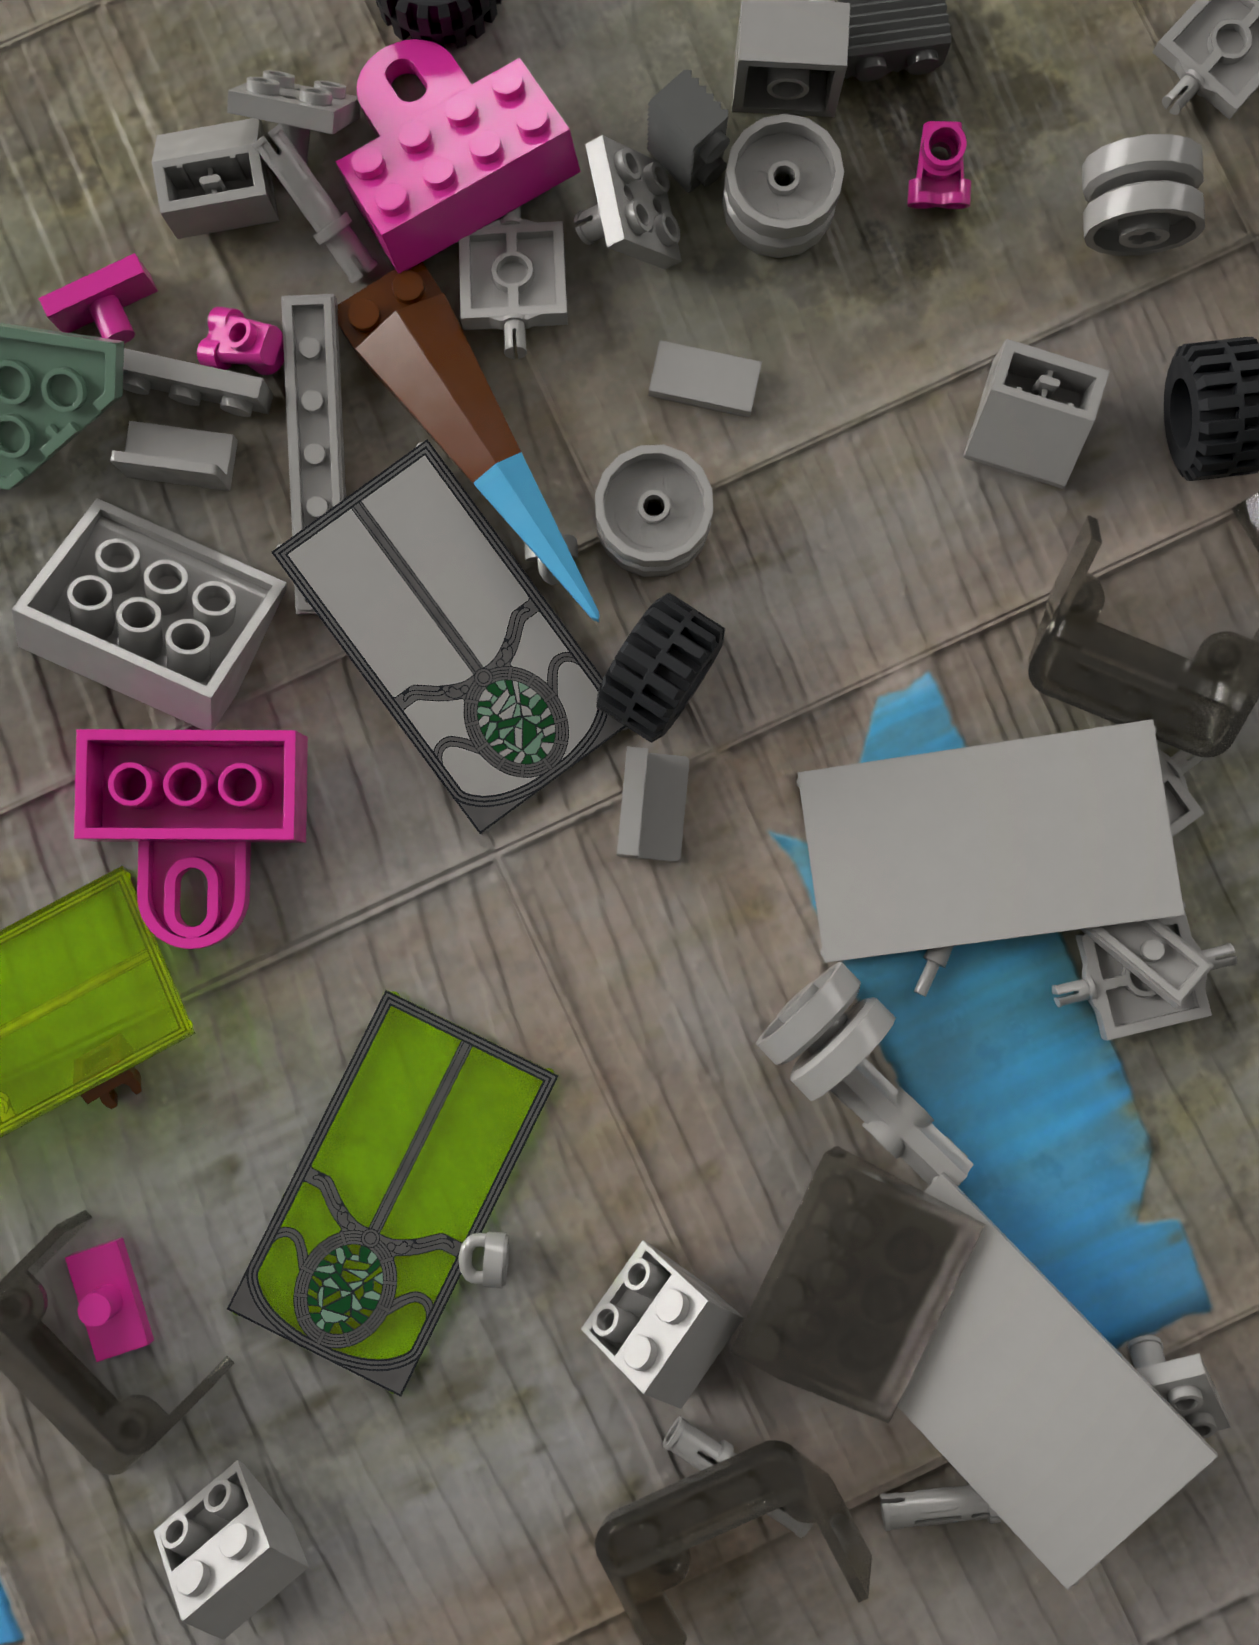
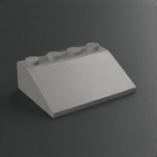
M96 498L11 610L18 647L198 728L214 730L241 687L286 592L287 582Z

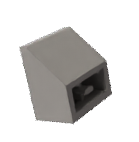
M250 118L157 135L152 157V167L159 208L162 217L177 239L279 221L270 167L257 149H254L252 146L255 141L264 136L263 125L260 119Z
M1006 339L993 359L963 458L1063 489L1095 422L1110 371Z
M642 1240L581 1330L643 1394L682 1409L744 1317L710 1286L654 1246Z
M239 1460L235 1461L153 1531L181 1621L222 1640L227 1638L309 1568L292 1522L246 1465Z

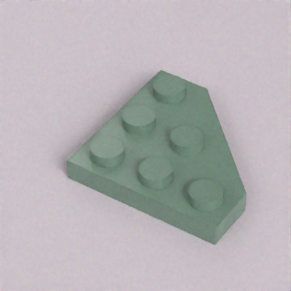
M0 323V489L10 490L18 487L123 396L124 341Z

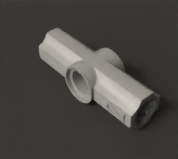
M866 1058L830 1090L845 1106L864 1121L862 1126L896 1159L901 1157L929 1186L932 1184V1179L940 1176L943 1172L959 1186L974 1165L965 1153L932 1124L934 1119L901 1087L896 1089Z

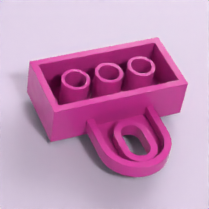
M418 39L393 43L378 51L365 64L357 81V98L366 120L378 138L335 161L353 202L398 274L409 270L458 242L460 239L476 232L581 172L569 127L520 58L471 84L453 56L444 47L431 41ZM414 74L426 88V93L416 101L406 102L397 96L391 86L392 82L400 75Z
M76 729L74 839L94 842H138L137 902L141 917L149 930L163 942L179 948L196 949L216 945L230 937L239 928L246 916L250 901L251 842L306 843L308 737L296 730ZM197 868L205 874L208 882L207 915L200 925L192 927L183 921L180 914L181 880L187 871Z

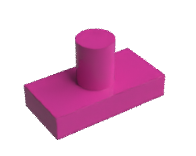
M134 253L38 299L48 319L61 332L70 333L95 322L102 338L120 340L126 344L134 338L135 332L123 308L158 292L150 273Z
M123 1237L65 1257L79 1303L77 1309L78 1316L86 1326L96 1362L147 1346L154 1341Z

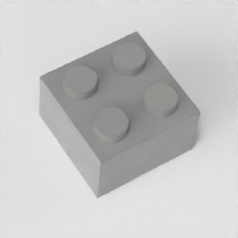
M742 0L735 49L732 112L834 117L848 63L850 3L835 2L834 0Z

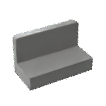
M129 421L125 452L112 451L110 462L128 478L230 491L238 440L233 434Z
M627 746L617 856L679 861L681 858L690 762L688 757L648 753V748Z

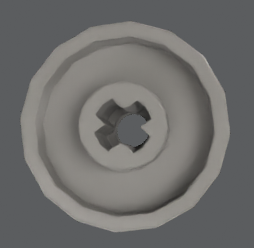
M790 114L764 117L743 130L730 149L722 198L726 224L738 242L756 254L783 258L799 255L821 240L832 223L844 176L840 149L828 131L809 118Z
M1147 134L1118 140L1102 146L1090 154L1082 165V189L1085 200L1089 202L1083 212L1084 240L1087 247L1099 253L1116 256L1144 255L1173 249L1197 238L1205 229L1203 193L1197 190L1204 182L1202 146L1188 137L1173 134Z
M640 445L620 454L602 473L595 492L597 535L606 554L622 569L643 577L668 576L687 567L702 551L713 516L712 487L703 468L685 452L666 445ZM650 507L661 509V514L658 516L648 515Z
M838 962L830 967L814 982L809 983L783 1007L776 1016L777 1018L768 1026L756 1042V1045L775 1065L786 1064L803 1053L791 1071L790 1080L810 1101L823 1096L850 1074L882 1041L896 1019L875 997L863 999L848 1009L859 993L861 981L842 962Z

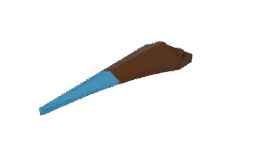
M423 262L399 274L394 269L338 304V326L360 360L475 485L589 617L599 622V611L445 294L442 293Z

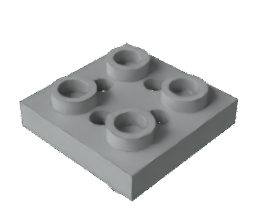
M265 70L263 71V77H247L246 83L228 90L227 113L280 124L301 158L308 165L310 130L329 134L338 132L360 118V103L357 96L345 94L346 86L330 81H314V87L295 84V76L290 73ZM277 147V154L279 155L281 152Z
M604 135L586 143L598 204L575 214L574 223L586 222L575 228L580 239L585 244L592 245L605 237L607 248L662 269H667L682 262L678 245L680 229L671 212L667 193L670 188V182L661 162Z
M1145 1335L1134 1338L1128 1343L1127 1348L1134 1368L1204 1439L1211 1437L1218 1430L1231 1428L1226 1408L1200 1353L1166 1361L1163 1343L1159 1337Z

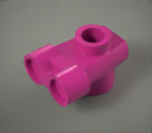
M928 121L923 124L916 178L908 181V207L916 209L933 207L964 209L970 207L971 180L964 179L963 154L966 150L967 141L961 122ZM935 147L945 148L949 154V160L937 159L933 156L931 150Z
M217 306L210 311L208 315V336L201 340L197 348V359L201 365L227 370L231 367V364H244L261 375H271L281 368L284 363L283 334L277 326L247 319L239 309Z

